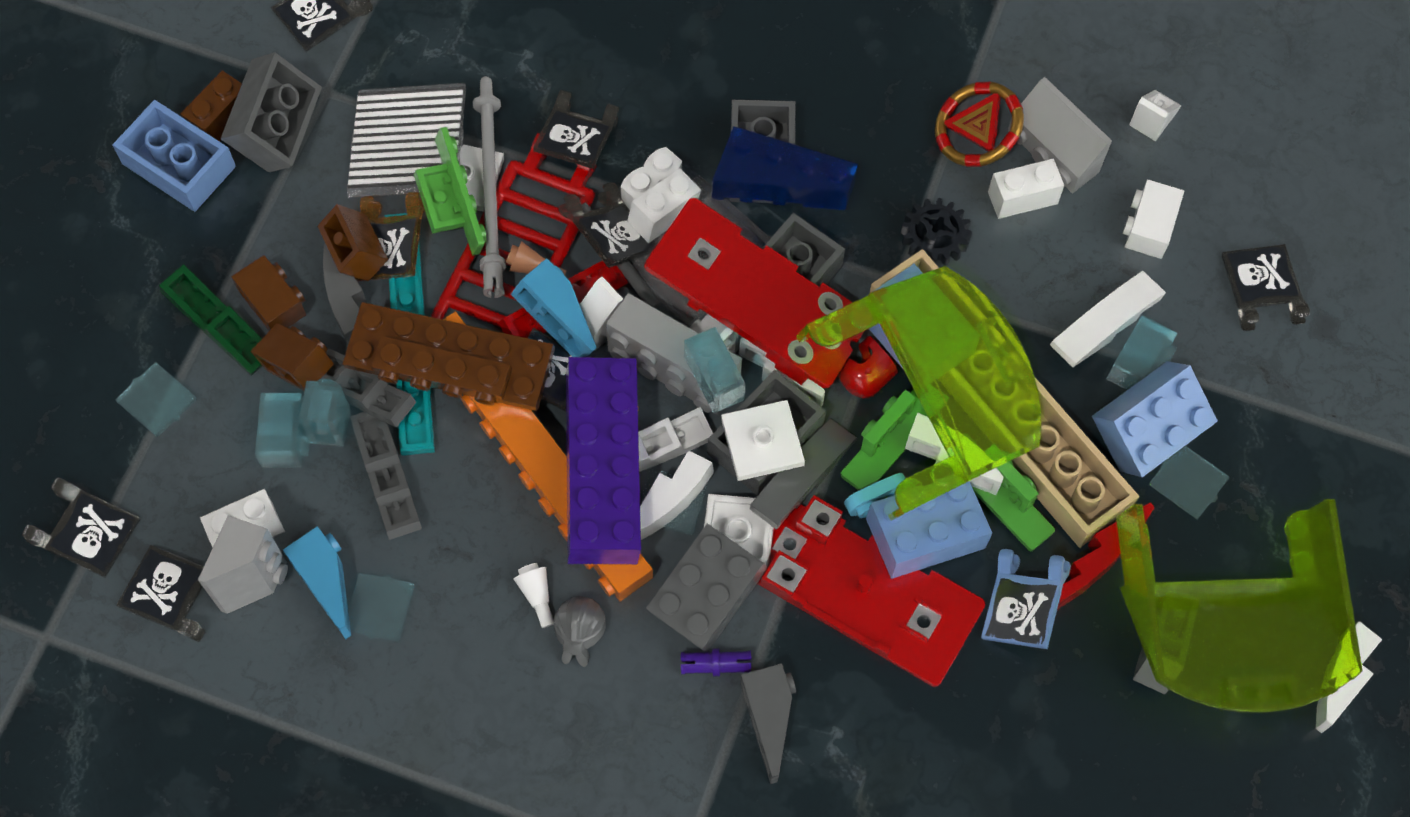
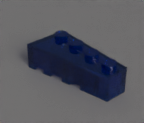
M733 126L712 180V199L724 200V197L740 198L739 202L753 203V200L773 201L775 205H785L788 202L801 203L803 207L845 210L855 184L858 164Z

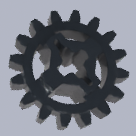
M938 198L934 205L931 204L929 199H925L923 208L918 204H914L912 213H906L905 223L902 224L901 234H904L902 244L910 245L908 254L911 256L923 249L935 264L937 260H941L944 266H946L950 257L958 261L961 252L967 251L968 241H970L972 231L968 230L971 222L970 219H962L964 210L960 209L955 212L953 210L954 202L951 201L947 206L942 205L941 198Z

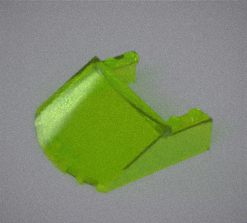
M946 266L873 291L868 296L807 324L796 336L799 343L812 338L818 345L830 347L880 324L949 458L906 478L898 484L895 490V501L899 509L888 514L891 521L1040 446L1041 408L1039 393L1029 359L1019 338L1001 311L982 291Z
M1326 499L1308 510L1297 511L1288 517L1284 531L1288 540L1289 563L1293 578L1155 582L1149 531L1144 519L1143 505L1134 504L1116 517L1125 583L1120 589L1156 682L1189 700L1214 708L1237 712L1265 713L1297 708L1318 701L1337 692L1338 689L1349 681L1354 680L1363 671L1335 499Z

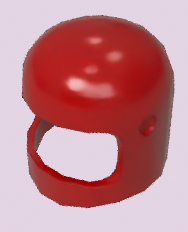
M867 336L858 346L862 355L861 362L857 363L848 358L838 374L844 388L858 398L873 397L898 373L897 367L890 356L871 336Z

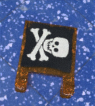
M414 191L406 194L407 215L379 217L382 210L381 203L374 201L373 196L361 198L360 210L367 215L388 258L387 262L370 280L415 276L421 218L425 211L421 197H419V192ZM355 277L357 281H363V279Z

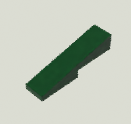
M184 264L159 285L161 293L251 376L262 367L261 363L251 353V350L262 338L230 306L227 307Z

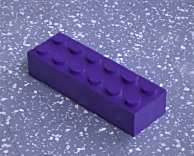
M568 357L566 372L568 564L637 565L641 552L637 359Z

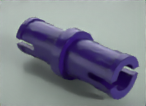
M712 648V652H681L682 662H695V664H681V675L713 673V677L720 676V673L752 672L751 663H737V661H752L751 650L720 652V648Z

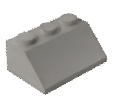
M1044 77L1021 103L1024 123L1021 135L1016 143L1022 144L1031 153L1036 163L1054 159L1064 187L1073 194L1100 172L1112 140ZM1011 117V121H1010V124H1009V127H1008V132L1010 131V128H1011L1012 117Z
M228 515L198 581L220 611L228 614L273 594L277 584L281 585L287 575L288 565H286L287 561L267 528Z

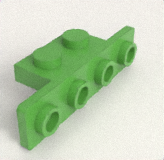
M441 127L436 135L435 143L442 165L417 169L414 172V178L432 234L463 227L472 255H478L487 241L484 226L478 223L475 214L477 212L476 201L472 194L469 195L466 187L467 174L464 166L459 165L456 156L458 153L454 136L449 135L447 127Z
M931 385L926 386L922 390L916 386L911 393L905 389L898 398L895 396L891 397L882 409L884 415L877 422L874 419L871 420L861 434L864 437L861 450L842 470L841 477L858 491L878 482L905 452V446L917 413L933 419L946 404L947 398Z
M965 434L961 435L974 446H976ZM990 445L982 453L994 464L1004 478L996 495L972 487L974 493L1029 551H1034L1053 535L1055 528L1033 506L1039 495L1034 482L1028 476L1021 475L1013 467L1012 460L1005 452L998 451L993 445Z

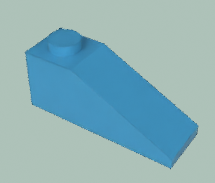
M546 258L519 282L511 295L572 357H589L597 347L571 282L564 276L559 267L553 265Z
M317 526L284 548L283 552L346 640L351 636L343 564L337 554L341 547L331 533L324 536Z

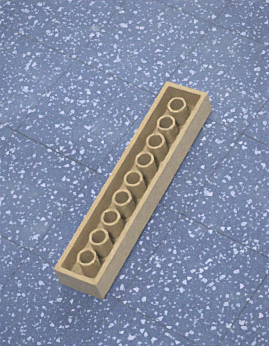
M923 249L873 282L870 293L915 263L978 336V340L973 354L940 376L936 381L987 441L998 451L1005 452L1012 460L1013 467L1021 475L1028 476L1034 482L1036 491L1039 493L1037 499L1077 546L1081 548L1093 538L1094 534L1112 525L1128 513L1138 500L1139 495Z

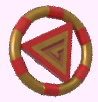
M991 81L969 84L952 94L941 107L935 123L936 142L941 152L956 164L966 167H982L991 164L1005 156L1018 141L1024 123L1023 107L1017 95L1004 85ZM975 94H992L949 118L959 103ZM1001 98H1003L1012 114V124L1010 131L1006 134L1000 145L994 149L998 132L997 124ZM946 128L988 152L984 154H963L953 148Z

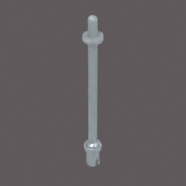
M485 76L480 80V96L473 100V108L481 113L484 216L487 236L485 243L486 256L480 260V270L483 272L484 296L491 298V290H493L494 286V298H498L504 295L503 271L506 268V261L499 255L493 113L500 109L501 101L493 95L491 78Z

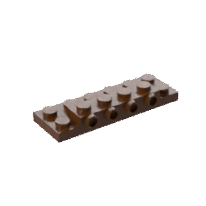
M361 302L342 364L348 369L378 375V379L387 383L397 384L398 380L410 382L411 387L423 391H429L430 387L441 389L443 394L454 398H462L463 394L475 397V401L485 405L493 406L495 402L538 411L555 346L546 342Z

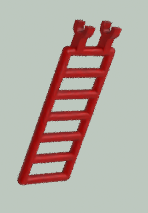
M537 133L525 162L512 160L508 163L496 187L497 213L503 201H507L567 224L565 231L559 240L497 216L498 230L554 251L550 262L561 268L580 229L577 223L581 222L579 220L581 216L576 209L583 203H587L591 207L595 198L594 190L585 187L597 166L596 163L591 166L592 162H590L589 166L588 164L582 165L578 163L570 181L540 170L539 168L548 154L546 152L543 153V151H537L539 149L537 145L545 136ZM520 175L578 197L580 200L574 212L571 213L511 190L510 187L516 176ZM483 212L478 223L482 224L485 228V216ZM468 243L430 317L443 320L448 309L452 308L500 327L498 322L505 318V315L455 296L463 281L484 288L483 274L469 269L476 255H472ZM486 244L480 252L482 256H486ZM499 248V255L506 261L510 252ZM503 282V296L517 301L511 295L516 287Z

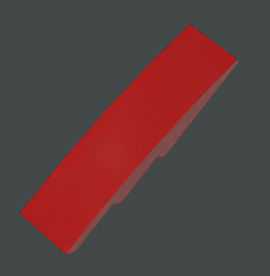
M607 259L610 264L608 265L605 260H602L568 279L571 282L579 304L600 277H603L615 291L628 284L617 264H611ZM524 308L517 310L498 322L505 334L529 339L533 334L539 336L534 331L542 335L547 333Z
M1151 502L1094 534L1088 544L1092 552L1078 559L1071 566L1069 573L1071 580L1063 584L1057 610L1085 592L1122 556L1155 507Z

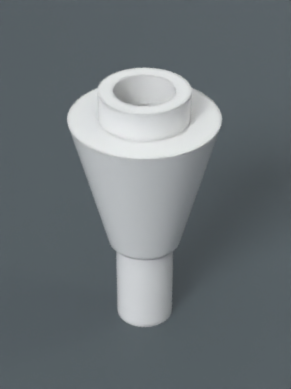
M533 563L518 569L519 575L514 578V581L531 606L535 608L541 627L546 628L554 625V619L548 605L549 594L546 567L539 568L537 563Z

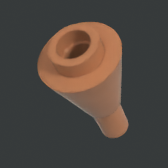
M521 241L519 247L512 245L505 263L511 265L509 271L529 274L545 258ZM560 268L565 276L567 270Z

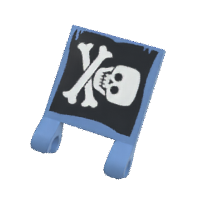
M1002 549L998 556V574L981 638L989 641L1048 649L1063 584L1070 573L1071 565L1068 561H1065L1063 556L1053 555L1049 560L1048 579L1014 575L1019 567L1020 557L1014 554L1013 550Z

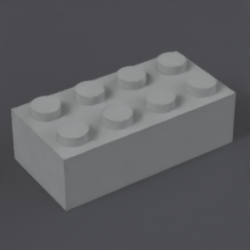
M629 293L606 323L608 351L613 358H636L637 369L641 375L650 380H659L665 384L671 393L677 396L684 395L693 400L698 408L701 407L704 412L710 413L712 411L720 415L740 386L741 357Z

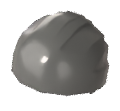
M572 597L563 602L556 611L554 630L558 641L563 645L562 662L564 664H568L572 656L575 655L578 663L585 667L590 659L588 648L595 645L602 638L606 630L605 613L601 606L592 598Z

